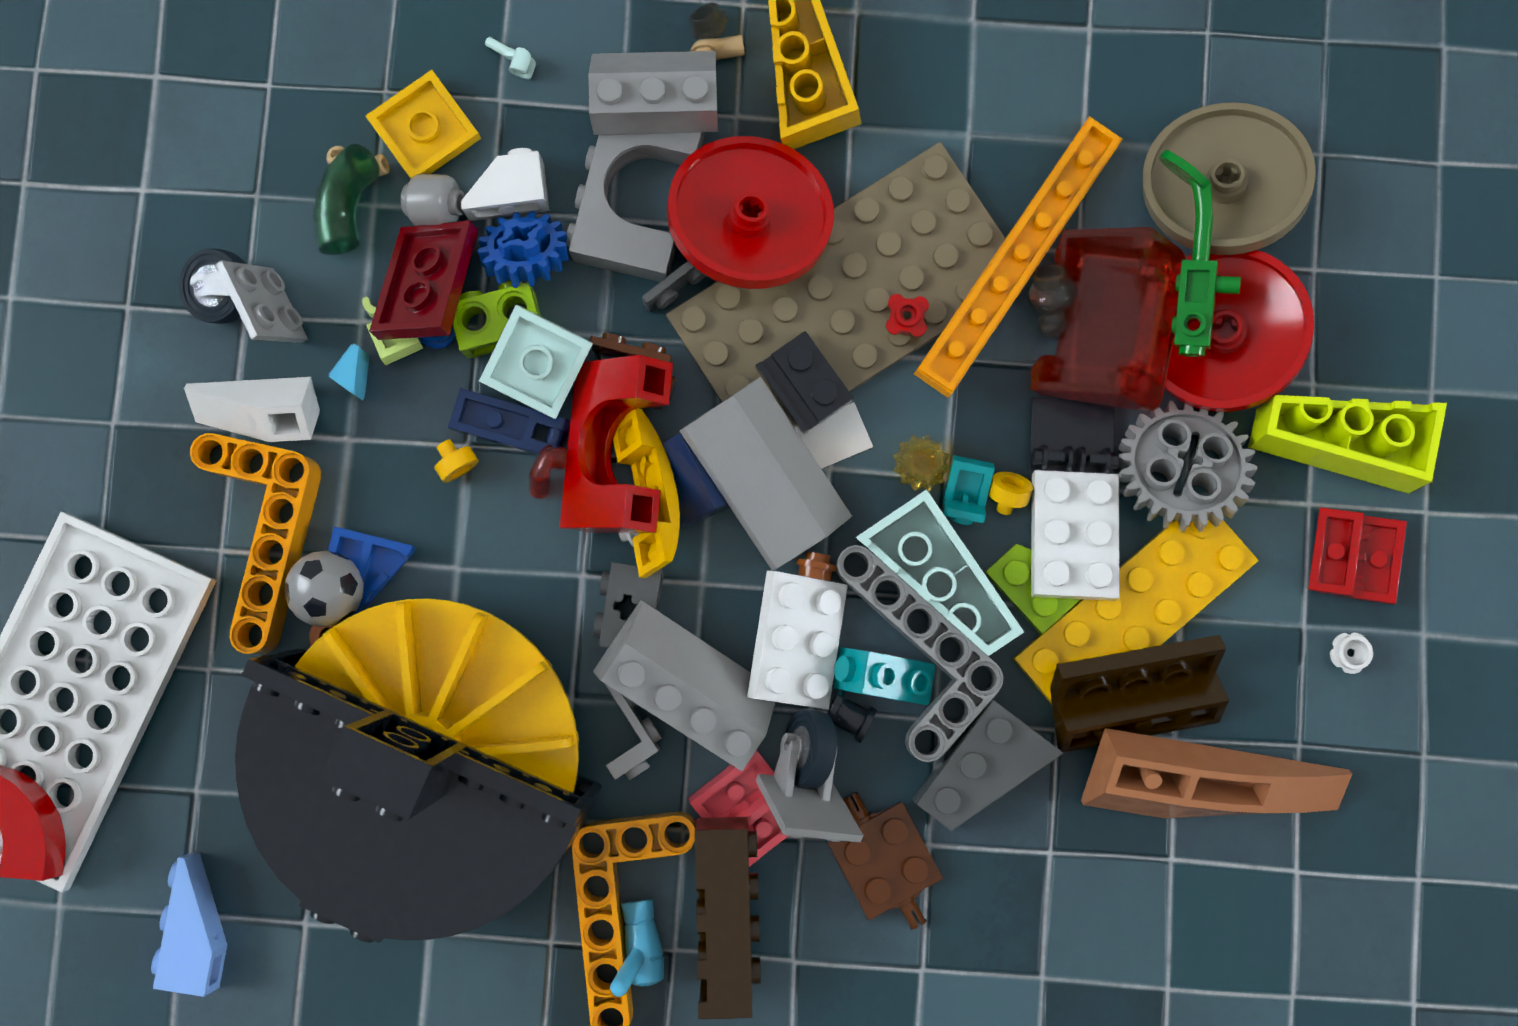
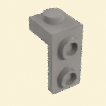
M606 685L642 741L608 763L606 767L615 780L625 774L628 780H631L650 767L646 759L661 749L657 741L662 739V736L650 717L642 720L634 707L636 703Z

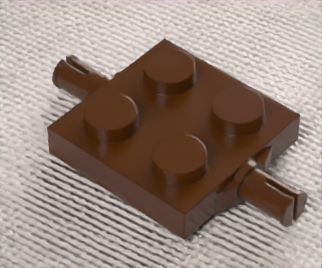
M858 791L850 794L851 798L846 796L843 798V801L864 835L861 843L850 841H828L826 843L868 920L889 909L900 907L910 929H916L919 927L917 922L923 925L927 920L919 909L915 898L918 897L922 890L943 879L902 802L899 801L881 812L868 813Z

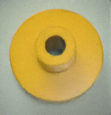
M450 439L443 441L436 447L443 459L434 466V469L443 483H448L461 477L473 469L479 462L470 446L456 449Z
M1004 471L997 472L993 475L989 496L997 502L996 510L999 513L1011 515L1013 508H1022L1028 505L1033 491V484L1019 474Z

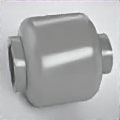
M417 174L402 189L401 208L415 226L457 222L459 215L464 213L461 207V200L465 197V194L459 189L453 177L440 174Z

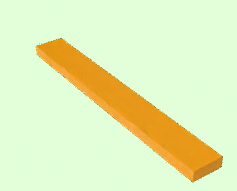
M1088 117L914 372L915 376L947 398L952 395L1123 140L1121 137L1092 117Z

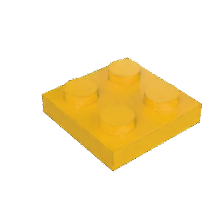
M430 70L365 115L410 178L417 174H432L481 139L477 130L433 70Z

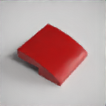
M1320 507L1308 590L1395 605L1407 521L1364 516V513Z

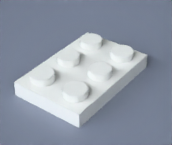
M1035 470L1032 473L1031 597L1116 601L1120 598L1119 474Z
M767 571L748 687V698L829 710L834 667L837 659L848 585L783 572Z

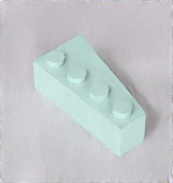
M927 489L856 537L986 655H991L1024 633Z

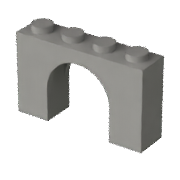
M706 132L598 135L596 146L590 145L586 155L585 169L589 170L586 185L580 184L576 194L575 208L579 209L576 224L570 223L567 229L568 239L566 244L569 247V253L573 261L658 282L671 274L677 246L671 233L635 225L621 219L608 204L609 188L615 175L627 164L637 160L657 159L681 165L688 156L703 146Z

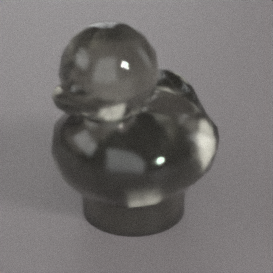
M1052 264L1042 266L1033 272V284L1029 287L1027 294L1029 306L1041 314L1038 318V329L1041 334L1049 338H1055L1064 332L1066 319L1061 311L1069 307L1076 300L1079 292L1078 286L1067 276L1066 268L1061 265Z

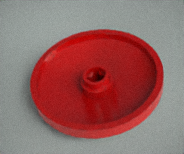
M733 136L702 146L688 156L680 165L669 189L667 220L676 246L682 255L703 274L734 287L765 289L787 284L804 275L817 263L825 251L832 232L834 206L824 178L803 155L782 143L755 136Z
M1259 250L1234 255L1210 254L1209 261L1218 262V276L1241 277L1240 294L1216 293L1211 349H1205L1204 357H1187L1178 355L1179 348H1176L1174 345L1175 333H1172L1173 316L1177 317L1179 292L1176 291L1177 274L1181 275L1182 260L1171 266L1157 280L1147 295L1139 323V339L1144 360L1159 385L1174 398L1187 405L1215 412H1233L1252 408L1265 403L1274 395H1278L1287 388L1306 363L1314 334L1312 304L1298 276L1283 262ZM1192 254L1182 260H1192ZM1197 321L1190 323L1189 329L1197 330L1200 323Z

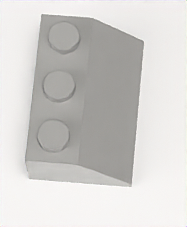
M716 51L592 54L588 79L589 116L594 135L718 132Z

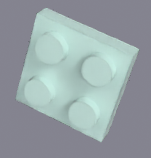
M515 305L479 382L556 419L593 342L519 305Z

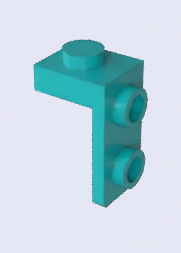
M840 647L839 656L834 667L835 679L833 688L928 705L931 698L935 665L881 653Z

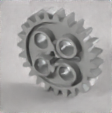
M1169 401L1164 413L1155 405L1152 407L1149 417L1141 413L1135 423L1136 426L1129 425L1125 433L1127 438H1122L1118 450L1122 452V454H1119L1118 466L1124 468L1119 473V482H1130L1123 495L1124 497L1137 495L1138 500L1133 509L1139 510L1147 506L1150 509L1147 516L1148 521L1153 520L1158 514L1163 516V528L1165 529L1170 526L1173 520L1178 521L1181 532L1186 531L1190 522H1194L1199 532L1204 530L1208 520L1215 527H1218L1224 520V516L1231 519L1238 511L1237 506L1243 507L1249 498L1246 493H1250L1256 483L1250 477L1257 471V466L1247 463L1254 456L1255 450L1242 449V446L1249 438L1248 435L1235 436L1233 432L1238 423L1234 421L1224 425L1221 422L1224 412H1218L1214 417L1208 415L1207 410L1193 411V407L1187 404L1184 405L1182 410H1178L1176 404L1173 401ZM1191 435H1196L1198 442L1188 465L1189 473L1183 481L1180 497H1175L1173 491L1184 465L1183 458L1189 449ZM1163 437H1172L1177 440L1179 445H1170ZM1204 450L1216 452L1220 459L1208 457ZM1151 472L1164 474L1168 482L1157 481L1151 475ZM1198 485L1205 488L1209 496L1199 495L1193 490L1192 486Z

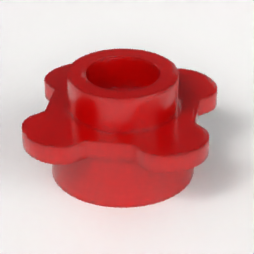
M901 294L892 295L888 300V307L891 310L889 320L885 324L886 330L892 335H897L898 333L902 335L912 334L914 337L924 335L927 330V325L924 323V315L929 308L927 299L923 296L909 299L904 298ZM909 312L911 318L905 319L903 314Z

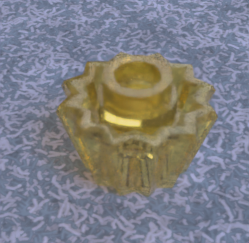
M913 434L909 441L900 442V451L893 455L896 461L893 471L901 476V484H910L914 491L922 487L931 490L934 484L943 483L944 474L950 469L947 464L950 454L943 450L942 441H933L929 434L921 438Z

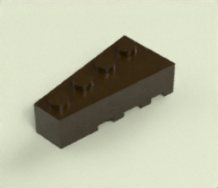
M748 817L696 818L695 869L696 892H698L699 896L697 898L696 920L697 934H700L697 971L698 979H701L698 1019L752 1018L753 984H761L760 957H752L751 942H760L759 915H751L750 900L759 899L758 873H749V857H757V830L748 831Z

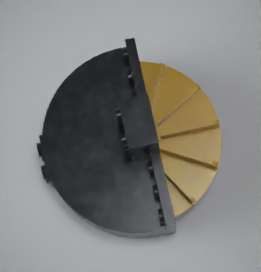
M430 598L406 599L371 607L348 617L325 632L308 650L294 649L248 659L241 676L252 680L253 684L242 710L235 752L239 801L247 827L264 860L279 880L301 900L299 906L309 910L310 916L313 919L325 924L337 923L350 929L349 933L354 938L368 943L374 941L380 943L384 938L431 940L454 936L487 924L516 907L536 890L565 856L579 830L586 822L602 785L578 774L579 736L569 698L559 677L552 668L553 665L521 632L493 614L467 604Z

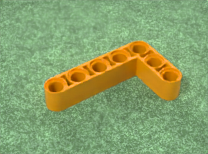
M205 433L198 436L190 447L191 460L198 468L220 476L267 486L229 636L232 646L243 654H267L278 646L289 608L285 597V580L291 567L302 556L321 480V470L313 459L295 451L214 433ZM221 445L223 450L221 459L217 463L211 464V451L216 446ZM262 454L263 465L258 472L252 474L250 462L255 455ZM301 462L304 467L303 476L298 481L292 483L289 477L290 470L295 464ZM290 502L294 508L293 516L288 522L282 523L279 517L280 510L285 504ZM280 543L283 548V556L278 563L273 564L270 561L269 552L275 544ZM265 584H269L273 590V597L268 604L263 605L259 599V592ZM257 624L262 630V639L257 646H253L249 640V632Z
M669 812L591 822L579 830L572 843L591 1026H609L603 1021L601 1012L607 1008H614L622 1014L623 1023L618 1026H630L633 1018L631 986L625 995L621 997L614 996L610 990L611 983L602 981L596 972L597 967L602 964H610L618 972L625 961V930L620 905L621 894L617 862L686 853L695 842L696 821L685 812ZM673 822L685 824L690 832L689 839L681 844L672 842L666 833L667 826ZM638 827L645 832L647 844L643 848L634 849L626 843L624 837L625 831L628 828ZM594 832L602 837L604 849L601 853L591 854L584 848L583 837L586 833ZM592 876L604 878L608 883L609 893L602 897L591 894L587 886L588 879ZM597 920L609 922L614 930L613 936L606 940L597 938L592 931V923Z

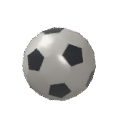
M332 551L312 552L300 558L291 567L285 580V597L291 611L303 622L317 627L336 626L357 611L363 598L364 583L355 564L344 555Z

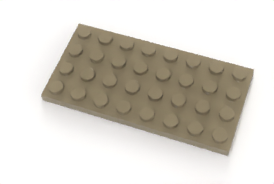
M939 142L835 207L833 228L825 251L817 263L801 277L787 284L765 289L739 288L718 281L668 312L666 317L721 403L757 378L761 377L763 379L756 369V364L770 357L772 353L804 331L808 333L848 391L852 392L940 336L1006 238L942 143ZM901 294L904 298L909 299L923 296L927 299L929 308L924 315V323L927 325L924 335L921 337L899 333L892 335L886 330L885 324L889 320L891 310L888 307V300L892 295ZM909 312L903 314L905 319L911 318ZM765 382V384L777 400L778 404L780 405V407L782 408V410L784 411V413L786 414L794 428L797 427L795 422L792 420L790 415L787 413L785 408L782 406L780 401L772 392L768 384Z

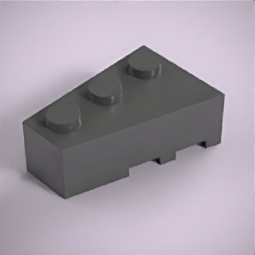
M991 700L953 743L912 798V801L952 831L1062 755L1063 752L996 701Z

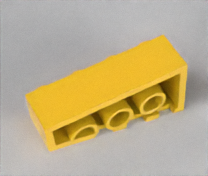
M768 0L780 120V139L782 144L792 149H797L862 124L859 108L821 1Z

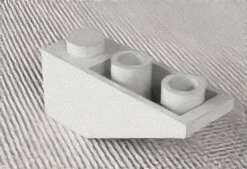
M311 377L190 383L184 387L196 423L267 442L311 440L320 413Z

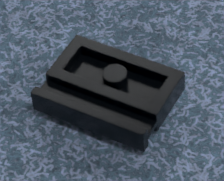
M806 331L776 350L764 361L756 364V369L803 435L844 408L854 399Z

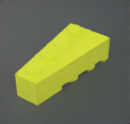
M1274 395L1256 409L1248 448L1409 494L1432 482L1447 403L1432 402L1428 405L1412 404L1411 401L1380 403L1369 402V399L1352 398L1350 401L1330 400L1329 397Z

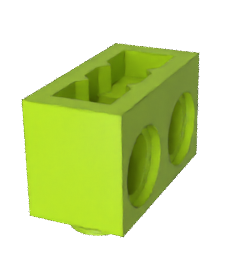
M508 281L499 285V290L485 294L482 291H469L460 295L453 326L459 350L467 359L493 353L509 320L507 317L508 311L513 305L524 304L527 306V310L541 316L535 291L529 286L528 282L522 283L521 281L517 288H513L512 282ZM474 315H486V323L481 329L476 331L468 330V322Z

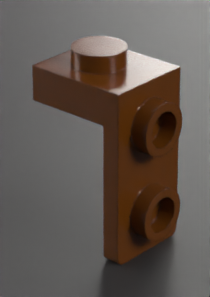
M603 333L602 338L591 336L589 340L593 342L591 349L596 353L617 358L644 355L673 363L672 356L666 354L667 349L656 344L642 343L640 348L626 344L627 339L611 333ZM674 376L671 378L669 401L672 399L676 385V377ZM662 406L650 407L662 410Z

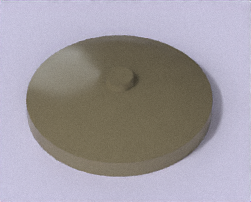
M1247 103L1212 104L1197 108L1180 116L1165 127L1157 136L1144 162L1142 190L1145 205L1150 216L1167 236L1190 249H1193L1196 221L1193 190L1190 185L1172 173L1159 160V156L1164 150H1169L1194 166L1210 181L1213 203L1210 254L1234 255L1255 251L1285 236L1305 214L1313 194L1316 178V166L1312 150L1306 138L1297 127L1274 111Z

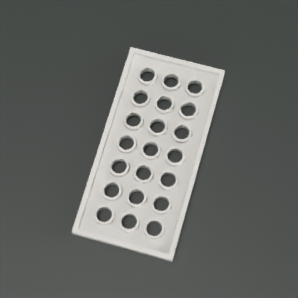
M60 512L0 635V719L2 714L8 709L12 710L17 717V725L10 733L5 732L0 724V765L19 772L26 765L30 766L36 773L35 782L50 796L60 814L66 844L63 875L38 881L60 892L70 890L217 581L212 577L65 512ZM86 555L92 562V570L86 578L80 579L75 573V564L80 557ZM124 572L129 577L130 586L125 594L118 596L112 589V581L117 574ZM161 589L166 593L168 602L164 610L156 613L151 609L149 599L154 591ZM64 594L70 595L74 603L72 612L66 617L60 616L56 609L58 599ZM104 610L111 617V626L107 632L99 634L95 630L93 622L95 616ZM142 627L149 635V643L145 649L137 651L131 644V636L136 629ZM49 632L54 637L55 646L53 651L45 656L38 649V640L42 634ZM86 649L91 653L93 662L90 669L82 673L75 665V658L78 652ZM120 666L127 668L130 673V682L123 690L115 687L112 680L114 671ZM26 671L32 672L36 678V686L29 694H25L19 686V679ZM65 687L74 696L73 705L66 712L61 710L56 702L59 691ZM100 705L107 706L112 714L110 724L104 729L97 726L94 721V713ZM45 726L52 729L55 734V742L49 750L43 749L38 743V734ZM81 744L88 745L93 752L92 762L86 768L80 766L75 758L76 750ZM62 783L69 784L74 791V799L68 807L60 804L57 799V790ZM0 830V864H1L2 849H3V839H2V834H1V830Z

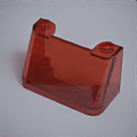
M1153 227L1062 230L1060 243L1055 252V263L1061 273L1071 281L1056 355L1044 354L1033 365L1030 390L1050 397L1133 410H1156L1163 397L1175 333H1172L1173 316L1177 317L1179 292L1176 291L1177 274L1181 275L1182 260H1186L1181 248Z

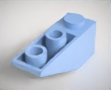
M192 852L178 857L177 862L170 869L168 886L172 888L169 905L164 908L161 914L160 930L163 931L161 947L153 957L151 972L155 975L153 989L205 997L220 988L227 942L200 853Z

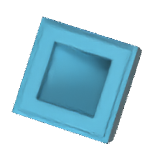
M351 344L331 370L329 377L356 397L364 400L370 355L356 344Z

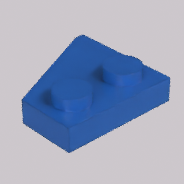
M334 526L328 551L340 553L349 558L359 570L364 583L363 598L353 615L365 610L413 555L415 546Z

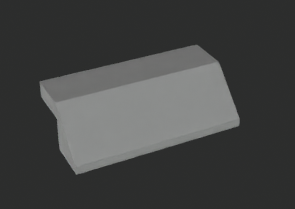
M761 377L679 430L772 571L828 537L852 517Z

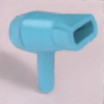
M654 899L630 901L620 904L624 922L626 923L625 961L610 985L611 993L614 996L621 997L625 995L631 984L648 987L664 979V953L654 921Z

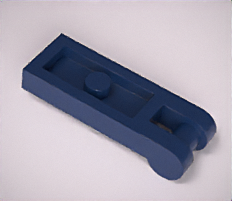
M460 388L448 428L537 454L551 460L561 461L564 452L561 445L564 435L569 434L570 420L560 416L554 419L532 408ZM538 425L549 428L545 442L534 439Z

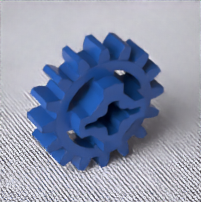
M530 211L527 217L522 218L518 212H513L512 219L498 218L499 226L497 228L487 226L485 228L487 236L479 237L480 248L478 249L481 265L485 268L488 277L496 276L497 283L500 285L508 279L511 280L513 288H517L521 281H527L530 287L535 286V279L540 277L543 280L549 281L551 280L549 272L551 270L561 272L563 270L561 261L569 260V247L566 244L568 239L567 233L563 231L560 221L551 222L549 214H545L538 219L536 218L535 211Z

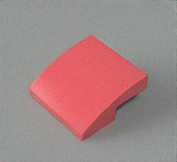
M756 750L743 771H740L733 765H729L688 797L689 803L701 818L748 817V831L757 830V857H749V867L788 837V835L782 834L755 781L758 774L774 776V771L758 750Z

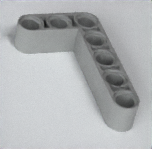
M858 545L847 547L836 560L837 575L841 581L848 585L851 590L952 679L910 726L905 735L906 749L912 756L924 762L936 761L944 755L999 692L1004 679L1002 670L997 663L870 550ZM852 554L861 556L866 562L864 575L853 577L847 574L844 569L845 558ZM889 582L895 586L898 593L895 603L883 605L877 600L875 591L879 583ZM913 610H921L928 617V627L921 634L914 633L908 627L907 618ZM946 638L956 640L960 647V654L953 662H947L940 656L939 646ZM979 666L987 668L992 677L990 685L984 690L976 689L971 681L973 671ZM951 698L959 699L964 707L962 717L954 722L948 721L943 713L944 704ZM923 730H931L936 737V745L928 753H920L915 747V738Z

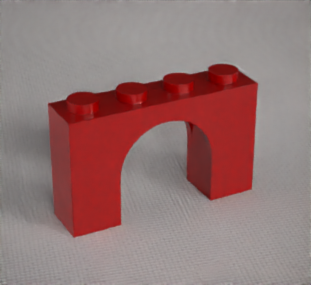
M644 355L583 363L574 381L559 528L590 533H656L661 490L630 484H618L611 467V447L616 430L628 413L638 408L669 405L673 363Z

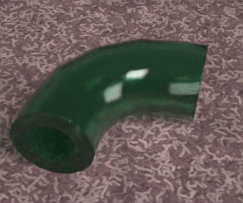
M351 144L341 151L325 169L317 188L313 217L318 249L322 254L337 255L347 253L356 249L360 244L356 226L357 204L362 192L378 178L380 173L376 158L371 151L362 145Z

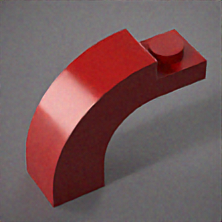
M0 765V830L3 839L0 877L44 881L63 875L66 849L65 833L60 814L54 802L46 791L33 779L15 769Z

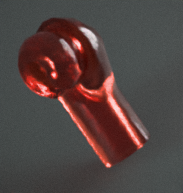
M547 445L541 449L529 473V492L534 498L541 499L549 494L551 468L563 470L566 467L567 450L565 448H552V445Z

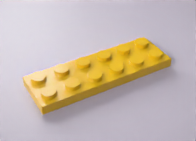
M1173 520L1167 529L1161 530L1119 566V599L1116 601L1081 599L1044 634H1040L1012 659L1052 705L1050 686L1057 664L1162 645L1259 560L1224 520L1218 527H1215L1208 520L1202 532L1197 530L1194 522H1190L1186 531L1181 532L1178 521Z

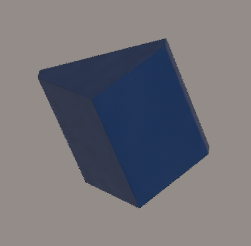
M680 432L662 444L669 459L677 488L680 512L679 530L730 508Z

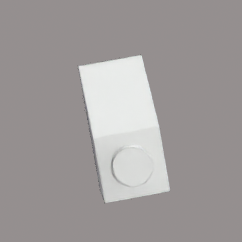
M516 148L510 150L508 155L497 156L461 200L462 210L468 220L476 221L513 216V212H518L522 215L528 214L530 211H535V213L550 211L545 167L539 151H532L528 148Z

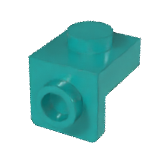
M952 456L942 498V509L945 516H949V519L953 522L964 525H971L973 522L984 523L986 517L985 505L995 470L994 463Z

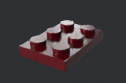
M471 220L448 222L439 225L400 227L369 330L378 340L450 335L478 234V229Z

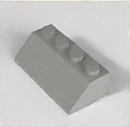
M640 600L593 670L600 681L740 771L744 770L765 738L775 706L773 701L747 697L751 672L642 600Z

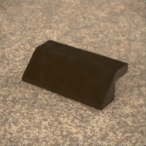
M1214 635L1057 664L1050 686L1058 749L1064 753L1099 746L1105 728L1152 736L1219 723L1230 701L1216 673L1226 651L1221 636Z

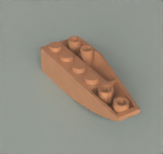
M1105 728L1081 802L1085 806L1158 818L1338 810L1352 773L1350 770Z

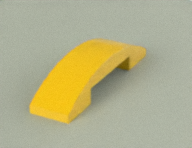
M638 408L628 413L621 421L614 435L613 442L617 463L631 465L634 485L661 490L656 533H639L632 538L639 578H647L672 562L679 538L680 512L677 488L665 449L650 420L643 410Z

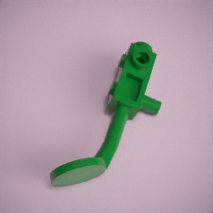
M1164 150L1159 156V160L1172 173L1192 187L1196 213L1192 260H1182L1181 275L1177 274L1176 291L1179 292L1177 317L1173 316L1172 333H1175L1174 345L1176 348H1179L1178 355L1204 357L1205 349H1211L1216 293L1240 294L1241 277L1218 276V262L1209 261L1213 227L1212 187L1210 181L1186 160L1169 150ZM1194 321L1200 323L1197 330L1189 329L1190 323Z

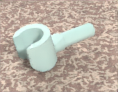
M492 37L486 39L485 45L512 60L509 66V71L512 74L523 79H531L536 62L531 58L528 50L521 47L516 48V50L509 48Z

